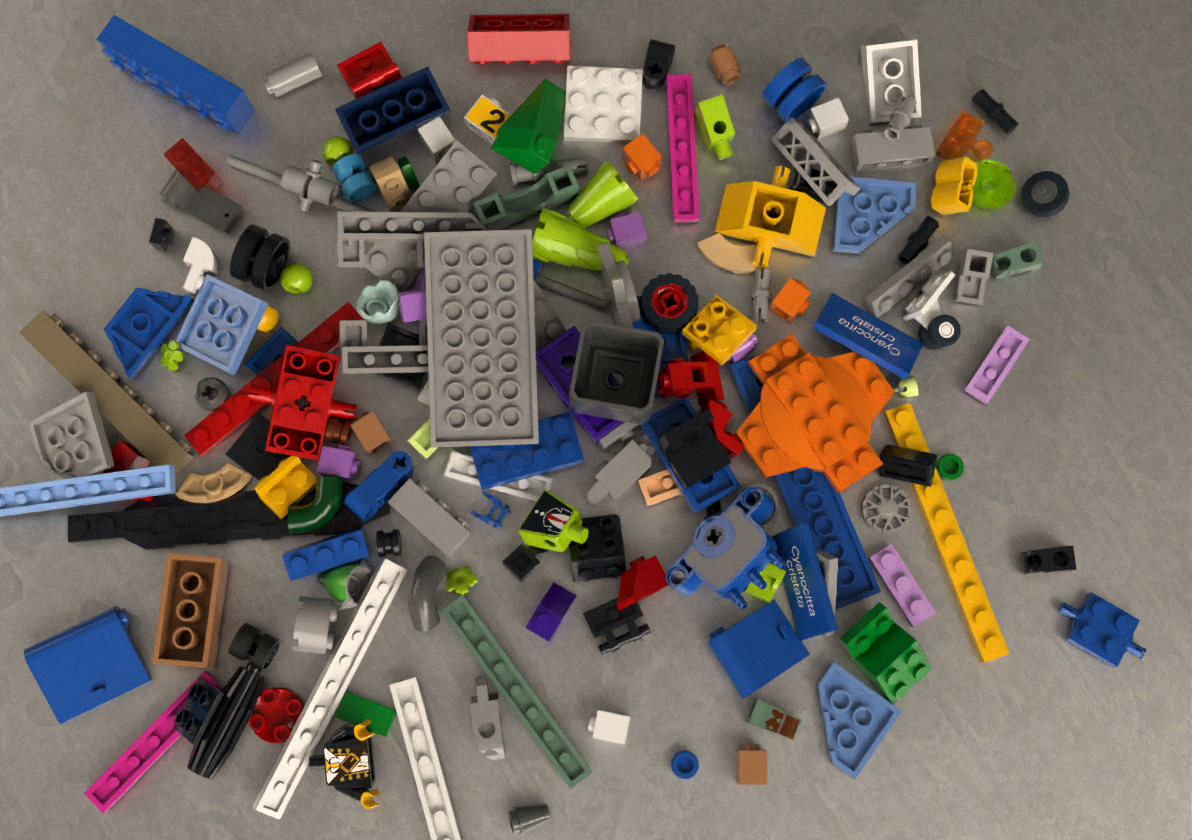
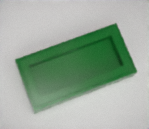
M345 691L335 718L348 723H362L369 719L371 724L367 725L366 729H371L372 732L387 737L397 711Z

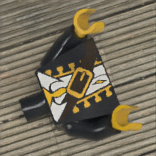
M369 719L362 723L344 724L330 735L329 740L323 746V755H312L309 757L310 772L325 771L327 785L334 786L335 790L360 801L365 809L379 806V803L374 802L373 797L380 795L378 789L369 790L376 782L372 744L374 732L371 733V729H366V726L371 724Z

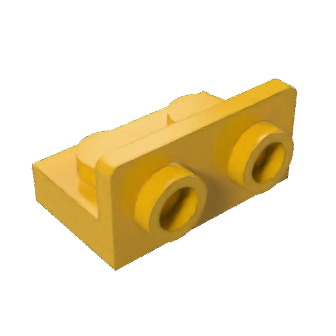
M290 456L283 459L279 463L278 468L270 475L264 476L258 482L255 491L259 498L282 519L288 514V506L298 505L316 488V478L318 477L301 462L299 457Z

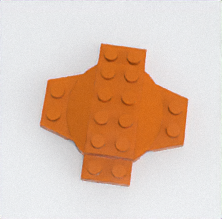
M790 334L749 360L748 365L762 384L760 402L734 435L744 445L745 451L764 478L806 467L813 469L812 471L823 472L837 494H839L883 464L868 441L870 440L871 423L895 392L874 362L856 352L830 358L811 355L810 352L806 354L793 334Z

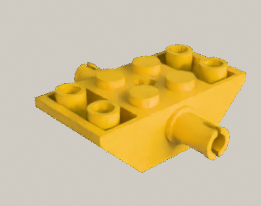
M776 166L774 168L771 185L757 181L726 184L714 232L757 243L752 264L758 267L762 257L760 268L768 267L772 247L814 257L826 207L806 193L786 189L791 170L785 167L781 177L783 166ZM769 214H773L774 218H770Z

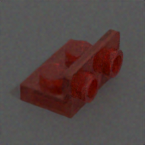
M183 138L164 153L165 158L196 191H200L209 184L217 191L224 185L218 175Z

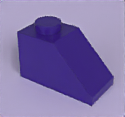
M553 582L539 603L526 629L550 643L577 595Z

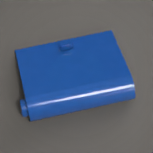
M114 606L24 649L26 663L59 724L152 680L127 633L128 624L131 623V619L125 608L120 609L118 606Z

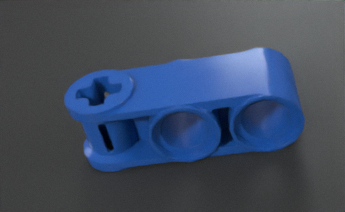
M403 451L392 453L358 487L354 488L347 495L344 504L362 521L365 522L372 518L379 508L389 501L405 482L413 476L414 470L411 457Z

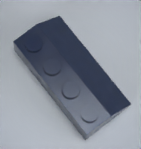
M427 66L336 108L335 111L355 152L359 154L450 112V108Z

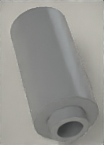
M310 52L266 73L267 79L263 80V83L269 95L275 93L276 97H279L321 77L322 74Z

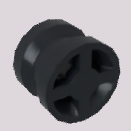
M393 529L392 532L385 533L383 530L377 531L378 556L385 557L387 554L401 556L400 530Z

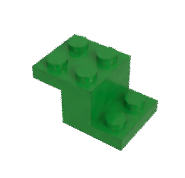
M880 602L840 638L856 667L878 685L885 699L892 705L898 699L903 698L908 690L916 682L922 680L931 669L917 640L894 622L888 609Z

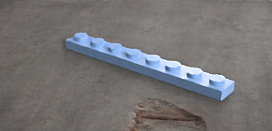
M162 465L0 488V517L176 493L175 466Z

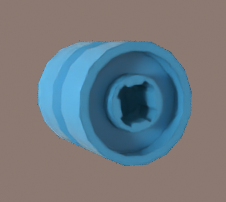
M361 154L347 155L332 166V171L337 181L342 184L341 188L349 202L361 201L371 196L377 190L378 186L372 174L367 172L368 167Z

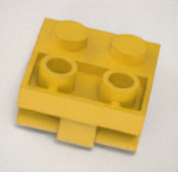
M716 294L682 329V335L690 340L688 344L690 350L695 352L700 348L723 366L756 331L757 325Z

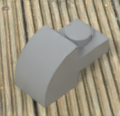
M966 249L963 252L957 271L958 282L954 301L975 305L983 304L986 280L989 279L992 265V252Z

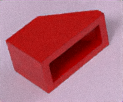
M641 556L630 562L631 568L622 573L617 600L619 611L669 586L666 582V574L656 556L645 560L644 556Z

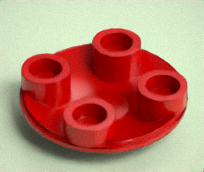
M286 688L266 689L258 697L254 712L249 719V726L259 738L266 742H285L289 738L304 708L302 701L294 692Z

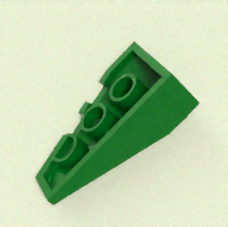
M544 79L500 126L491 149L533 174L539 172L550 163L556 146L566 91Z

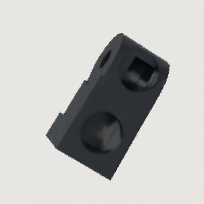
M1073 545L1021 552L1024 574L1062 573L1077 570Z

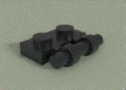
M617 597L583 613L594 639L603 634L607 639V642L598 646L602 656L610 652L614 654L621 651V647L633 641L636 644L643 640L642 637L651 634L647 623L638 628L634 620L644 616L638 602L619 611L617 608ZM626 624L629 632L615 638L612 630Z

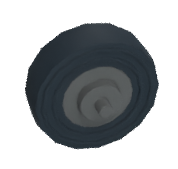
M1042 171L1035 173L1027 179L1023 185L1021 197L1024 207L1031 214L1037 217H1050L1064 209L1068 203L1070 191L1067 182L1060 174L1053 171Z

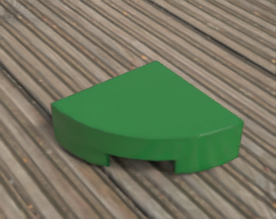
M407 157L398 159V165L405 176L408 186L412 190L419 187L420 184Z

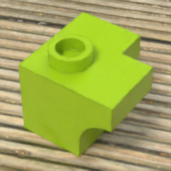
M770 562L759 573L767 583L766 588L760 589L751 582L743 592L765 603H770L786 571L779 569Z

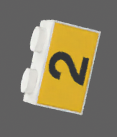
M481 95L465 115V126L492 146L498 129L513 112L509 114L502 109V105L494 98L488 99Z

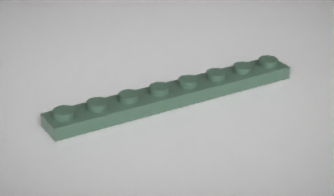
M461 595L442 609L441 612L569 788H573L590 775L593 771L464 595Z

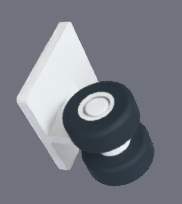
M952 271L943 275L940 273L934 279L929 278L921 286L920 290L922 293L918 298L914 297L904 308L906 313L902 318L905 321L914 318L921 324L918 331L919 340L925 348L930 350L953 345L960 337L961 329L958 321L950 315H940L937 300L938 296L954 278L955 274Z

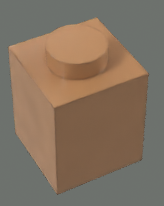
M364 412L354 419L355 422L350 425L370 456L393 443L374 412Z
M743 744V749H736L737 784L767 785V750H760V744Z

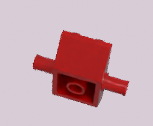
M286 345L277 385L274 388L253 385L252 383L249 384L248 390L259 394L248 392L247 400L271 404L270 407H272L265 451L319 461L327 419L330 416L354 420L355 414L344 410L356 412L357 404L336 401L332 397L340 360L339 355ZM302 395H305L309 403L304 405L303 408H299L295 400H299Z

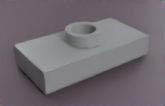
M622 422L599 440V446L605 452L619 441L622 443L627 442L635 435L633 431L641 425Z

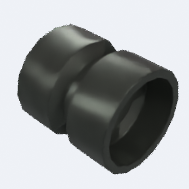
M244 623L233 638L228 654L242 661L249 659L250 665L264 672L276 656L281 640L267 633L261 635L260 629Z

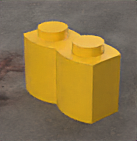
M961 157L939 163L935 173L936 186L931 196L932 209L941 215L969 211L973 200L972 187L977 178V164L967 157Z

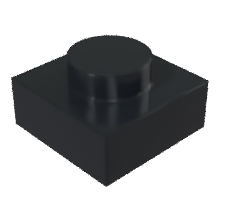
M155 218L149 243L156 250L166 252L168 244L170 245L173 241L174 231L166 220Z

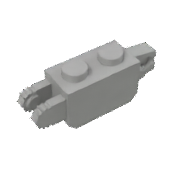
M646 434L637 441L632 439L628 444L623 442L613 452L616 456L609 463L605 460L595 469L597 474L594 476V481L596 483L587 492L586 499L588 504L597 506L608 496L612 499H621L639 479L643 478L650 471L651 456L656 450Z

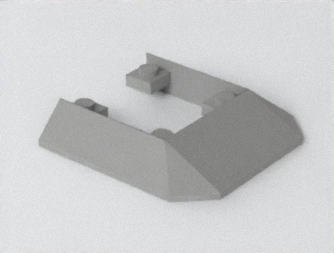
M338 211L335 234L337 268H364V243H416V267L425 268L424 232L489 230L471 213ZM367 320L339 321L338 350L342 374L429 372L427 320L418 321L419 345L368 346Z

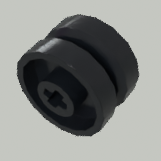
M255 224L250 225L244 230L234 248L230 263V275L242 282H249L251 280L254 287L270 291L279 281L280 274L287 264L290 253L289 239L277 233L269 236L267 229Z

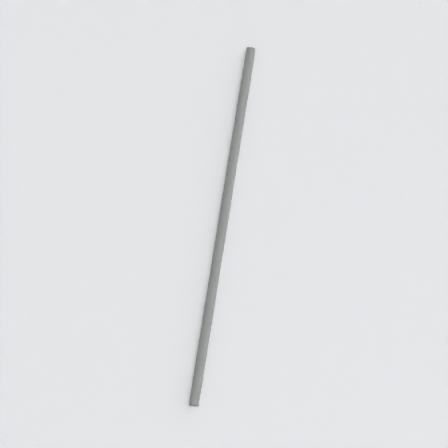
M232 155L228 157L227 165L281 185L283 175ZM338 196L332 204L348 212H377ZM538 275L536 283L539 286L601 310H606L608 304L604 299L542 275Z

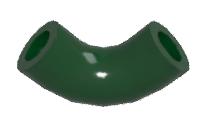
M342 477L316 478V493L312 502L303 506H288L289 533H303L316 530L332 520L341 505L343 494Z

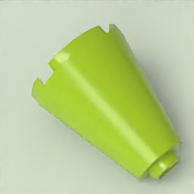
M607 160L600 166L567 208L570 214L566 217L570 221L587 228L634 205L639 199Z

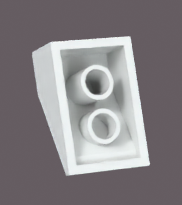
M906 39L861 45L862 71L870 123L891 121V113L897 109L901 98L904 96L905 98L906 96H912L917 101L911 118L922 117L917 40Z

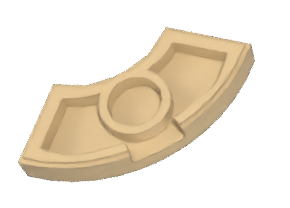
M718 233L698 242L696 245L701 254L714 266L736 274L755 273L757 269H761V271L765 269L760 268L762 258H760L758 267L752 264L756 250L755 244L746 247L737 246L728 242L721 233Z
M228 462L220 470L212 474L199 475L191 472L176 492V495L182 500L193 503L216 502L238 492L249 482L252 476L250 473Z

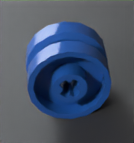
M803 58L796 59L782 69L762 93V98L770 107L779 106L777 114L785 123L791 117L797 119L816 103L828 86L818 74L810 76L812 67Z

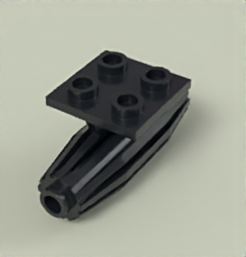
M247 663L246 667L240 666L222 691L201 677L190 688L188 700L183 709L177 713L173 726L176 731L194 745L187 766L189 770L204 778L213 779L233 752L254 712L265 677L260 675L262 672L260 669Z

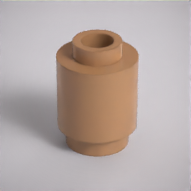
M722 44L711 50L712 54L708 58L717 79L721 80L723 85L732 83L741 77L739 72L741 68L731 46Z

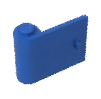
M775 599L726 631L723 627L709 634L711 640L707 642L742 699L810 655Z

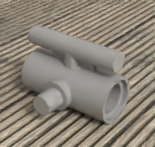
M312 159L310 167L306 171L289 165L282 176L281 187L299 194V199L301 200L299 209L302 211H309L310 204L314 200L331 206L337 195L340 196L343 191L342 186L338 183L321 177L320 167L322 162Z

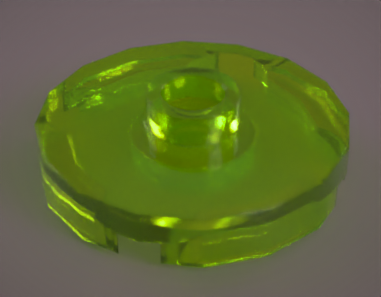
M992 160L977 164V178L972 187L973 200L971 205L979 210L990 212L999 210L1010 202L1015 194L1016 182L1015 178L1013 180L1012 172L1007 166ZM984 185H990L992 190H987Z

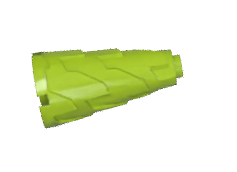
M545 207L542 208L532 235L533 259L547 263L551 261L569 267L574 265L598 272L599 270L602 271L598 245L608 242L614 262L624 260L628 266L630 257L626 256V250L610 243L606 238L585 230L586 227L565 219L564 215Z

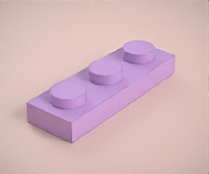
M1007 325L964 390L984 404H987L1030 339Z
M893 544L888 545L868 558L911 627L916 626L936 613Z

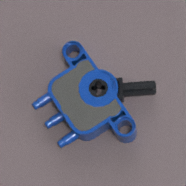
M751 486L745 489L725 511H722L720 500L706 507L707 516L701 518L702 522L696 529L694 543L666 573L668 585L682 595L688 596L696 592L704 583L722 598L730 599L740 609H745L747 602L740 593L751 582L760 589H765L767 583L759 573L770 562L779 569L786 567V562L777 553L775 540L760 526L773 511V500L761 488Z

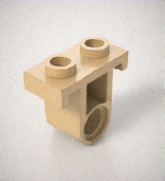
M391 155L368 167L389 211L400 212L412 196L398 164Z

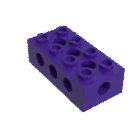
M573 326L536 353V368L596 446L603 436L624 421L575 413L570 406L569 391L574 368L566 369L562 365L566 361L575 363L581 333ZM611 374L608 377L609 384L614 387L620 386L619 382Z

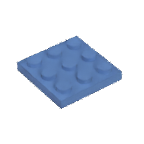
M207 274L176 339L179 343V348L227 373L235 375L269 303Z

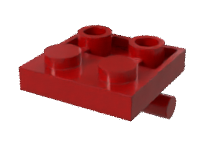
M382 42L337 64L355 99L402 78L399 73V67L396 62L392 61Z

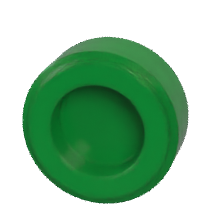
M946 454L938 459L936 469L942 480L953 481L962 475L964 465L957 455Z

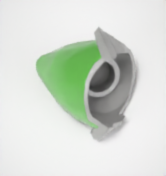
M361 558L359 563H346L322 572L318 576L317 581L326 587L328 593L335 600L342 603L339 606V610L348 609L358 605L370 580L369 574H371V571L365 559Z

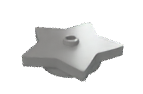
M608 242L599 244L598 251L602 266V281L605 287L604 295L608 305H611L616 325L633 328L632 322L640 321V312L628 267L624 260L614 262Z

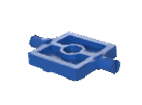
M1094 593L1087 595L1083 605L1078 610L1066 602L1060 605L1061 608H1059L1058 612L1072 619L1071 629L1066 641L1113 668L1118 667L1124 653L1127 651L1139 659L1145 655L1146 649L1132 642L1133 634L1140 621L1136 617Z

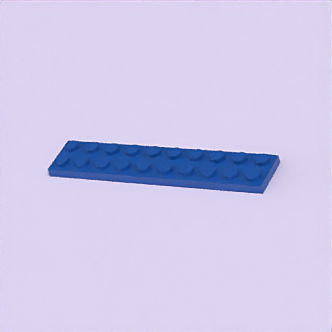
M757 355L729 365V370L748 416L760 402L762 384L748 365L749 360ZM803 467L795 471L775 475V481L794 527L807 523L815 550L821 549L838 558L835 610L881 592L840 493L837 494L824 473Z

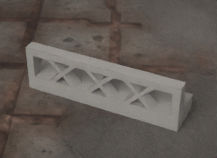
M791 117L771 139L828 206H831L844 191L854 196L861 189L811 131L795 118ZM791 131L793 133L792 145H784L781 140ZM806 148V161H797L798 149ZM820 164V177H811L812 165ZM826 181H835L838 186L828 196L825 193Z

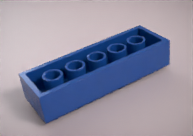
M113 15L96 39L103 48L101 50L102 53L111 59L110 63L120 71L124 69L130 71L131 76L141 83L149 82L158 93L162 95L167 93L173 96V100L180 106L186 108L188 105L195 109L194 112L205 120L210 118L216 121L215 124L225 132L231 130L239 134L254 112V108L243 89Z

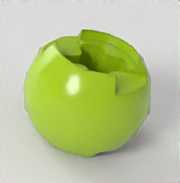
M333 136L327 139L322 146V157L326 164L333 166L341 158L354 154V148L350 141L343 137Z
M293 263L283 268L280 274V282L282 288L286 291L300 294L301 292H307L311 288L313 275L311 270L305 265Z

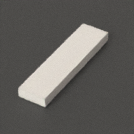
M451 450L444 477L481 487L473 457ZM537 475L489 489L536 502L544 490L550 492L553 478Z

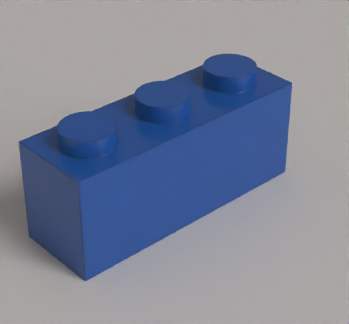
M364 526L287 550L282 557L290 581L367 557L372 551Z

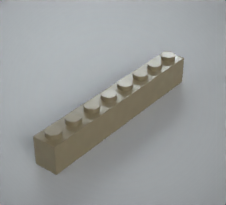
M42 310L19 333L81 394L86 391L94 392L99 412L154 466H175L176 477L195 458L189 452L192 447L181 437L178 440L171 435L174 430L163 419L158 422L153 417L156 412L146 402L140 404L135 399L138 394L127 384L122 386L117 381L119 378L118 374L109 366L104 369L98 363L101 358L90 348L86 351L81 346L84 341L73 331L68 333L63 328L66 324L55 313L50 316Z

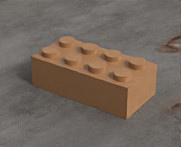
M167 553L152 664L216 668L229 560L220 557Z

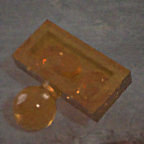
M962 110L937 149L936 155L945 160L964 157L968 150L971 149L974 157L978 160L990 158L993 154L992 144L987 140H975L984 127L985 122Z

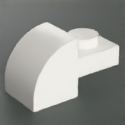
M192 237L183 259L186 265L191 268L183 288L189 295L196 297L207 274L219 278L220 263L215 253L204 241Z

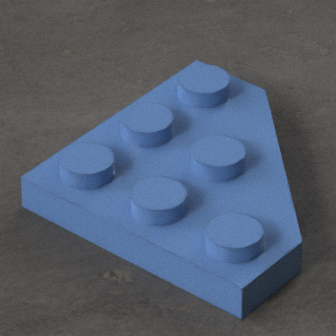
M850 176L861 189L854 196L844 191L837 199L833 251L859 254L911 213L915 208L917 183Z
M832 662L817 684L830 761L851 778L856 779L902 711L838 664Z

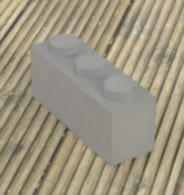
M910 126L904 129L900 139H895V141L888 140L885 137L884 132L886 129L882 130V132L873 133L871 130H864L855 134L850 143L854 172L930 165L935 157L931 126Z
M409 478L388 503L450 558L471 535L466 530L469 524L459 515L453 518L447 512L449 507L440 498L434 501L427 495L430 490L420 480L414 483Z

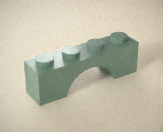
M570 165L545 174L539 182L523 191L508 195L496 193L473 204L477 218L482 225L489 231L500 230L540 214L543 207L553 209L573 201L580 191Z

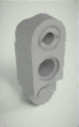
M487 676L475 677L477 696H471L470 711L473 735L477 737L479 751L484 757L490 758L492 761L506 759L498 693L490 694Z

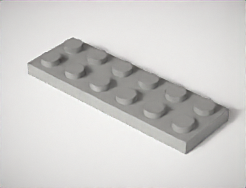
M456 140L400 212L467 213L497 173ZM375 243L365 255V268L380 280L392 282L398 292L405 291L419 274V271L423 269L416 267V243Z

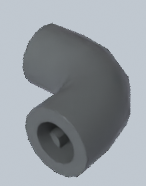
M428 555L421 561L412 576L409 587L408 606L414 628L420 632L432 630L440 623V617L435 604V593L439 582L447 572V567L440 558L433 555Z

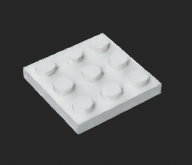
M567 66L564 141L628 144L640 135L643 69Z

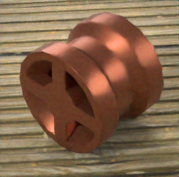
M332 416L327 425L325 441L328 443L335 441L341 445L348 446L353 434V429L350 425L354 422L350 420L343 422L337 417Z

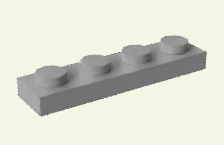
M943 235L865 297L869 313L878 318L883 313L888 312L893 305L903 297L908 296L913 289L923 281L928 280L938 269L947 265L954 258L951 240Z

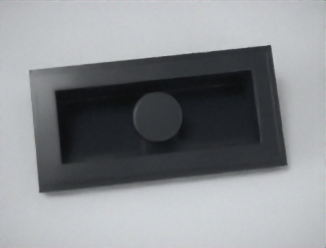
M885 445L880 453V460L883 464L879 466V476L929 487L932 486L937 462L936 454Z

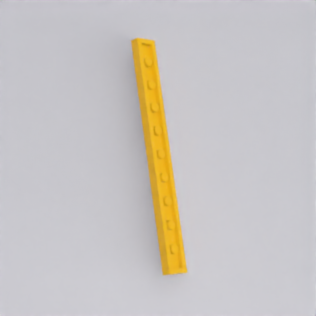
M910 403L884 412L896 446L930 453ZM935 467L931 487L915 483L911 484L980 660L984 663L1010 653Z

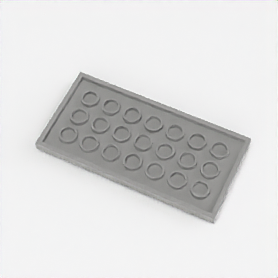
M532 229L424 232L431 448L539 444Z

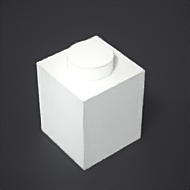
M839 98L811 108L806 124L811 133H814L815 137L820 140L845 130L849 119Z
M440 117L424 123L418 128L421 141L435 162H439L455 142L454 137Z
M597 710V715L591 714L588 731L593 732L592 738L625 745L630 717Z

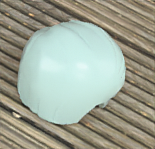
M380 280L373 286L367 285L357 301V312L364 320L373 324H384L394 320L400 312L396 286L387 280Z

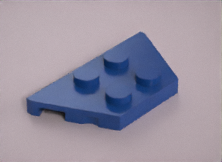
M136 288L109 321L104 331L112 342L113 349L129 378L132 380L135 378L193 304L194 299L191 296L173 295L163 291L152 292L149 289Z

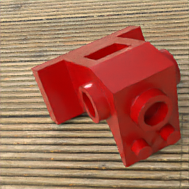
M704 351L690 356L691 362H685L684 358L672 359L658 373L657 382L659 383V388H657V394H661V399L675 395V398H684L690 396V392H697L700 407L710 399L713 401L725 400L718 363Z

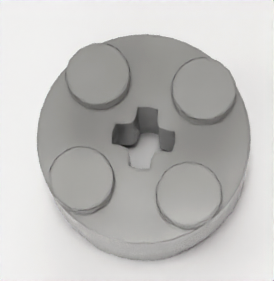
M300 596L299 601L304 602L303 608H297L293 639L299 641L298 645H293V651L327 654L328 649L332 650L334 648L335 633L330 632L331 623L337 622L339 606L333 605V599Z

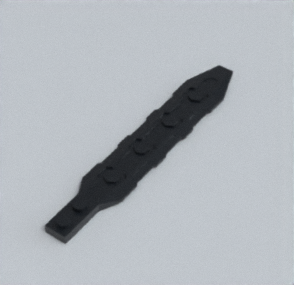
M343 481L341 505L331 521L316 530L303 533H289L288 514L280 519L259 498L255 490L238 491L225 499L211 503H193L182 500L177 496L160 495L153 496L149 502L140 499L118 512L69 515L68 542L82 543L125 539L146 550L174 548L175 545L207 543L208 545L226 544L228 541L275 540L281 539L284 536L314 534L315 536L337 535L364 526L391 514L390 504L387 501L372 518L365 522L362 521L344 504L347 495L359 485ZM316 488L296 506H303L312 502L315 497Z

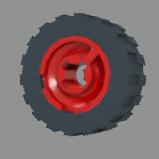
M660 274L657 278H652L649 284L644 287L640 302L641 314L645 318L647 325L653 327V330L661 331L664 334H675L677 331H682L696 316L699 298L695 292L696 288L690 284L687 278L684 279L679 274ZM672 300L674 304L670 308H666L665 301Z

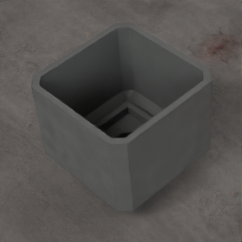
M591 320L582 325L569 391L570 406L574 412L641 425L648 421L652 411L664 339L658 332ZM611 374H620L623 377V383L618 387L610 385L608 377Z

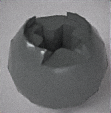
M204 378L198 382L195 388V400L199 406L207 410L217 409L228 398V388L219 378ZM211 388L216 391L213 393L214 398L212 399L207 396L210 394L209 390Z

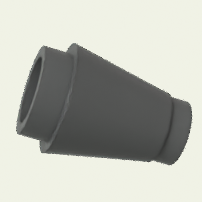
M547 804L542 806L514 807L513 811L508 812L513 834L520 832L522 835L545 822L551 821Z

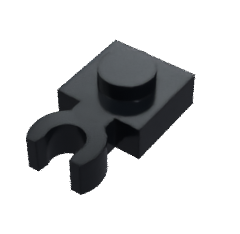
M520 544L502 561V565L522 583L540 566V561L537 557L547 555L550 550L539 549L534 546L526 548Z

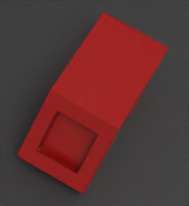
M708 400L702 405L701 412L703 413L709 409L714 416V420L709 427L728 457L732 459L740 455L744 448V445L738 442L739 438L730 432H723L733 413L728 411L727 406L721 401Z

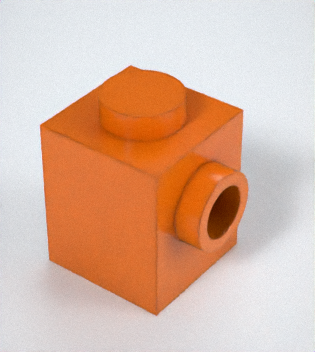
M643 133L622 148V158L625 161V167L632 175L636 174L640 180L645 176H653L660 169L662 156Z
M789 278L772 301L769 309L788 323H791L797 313L803 315L811 302L807 299L811 292L803 282L799 280L794 281Z

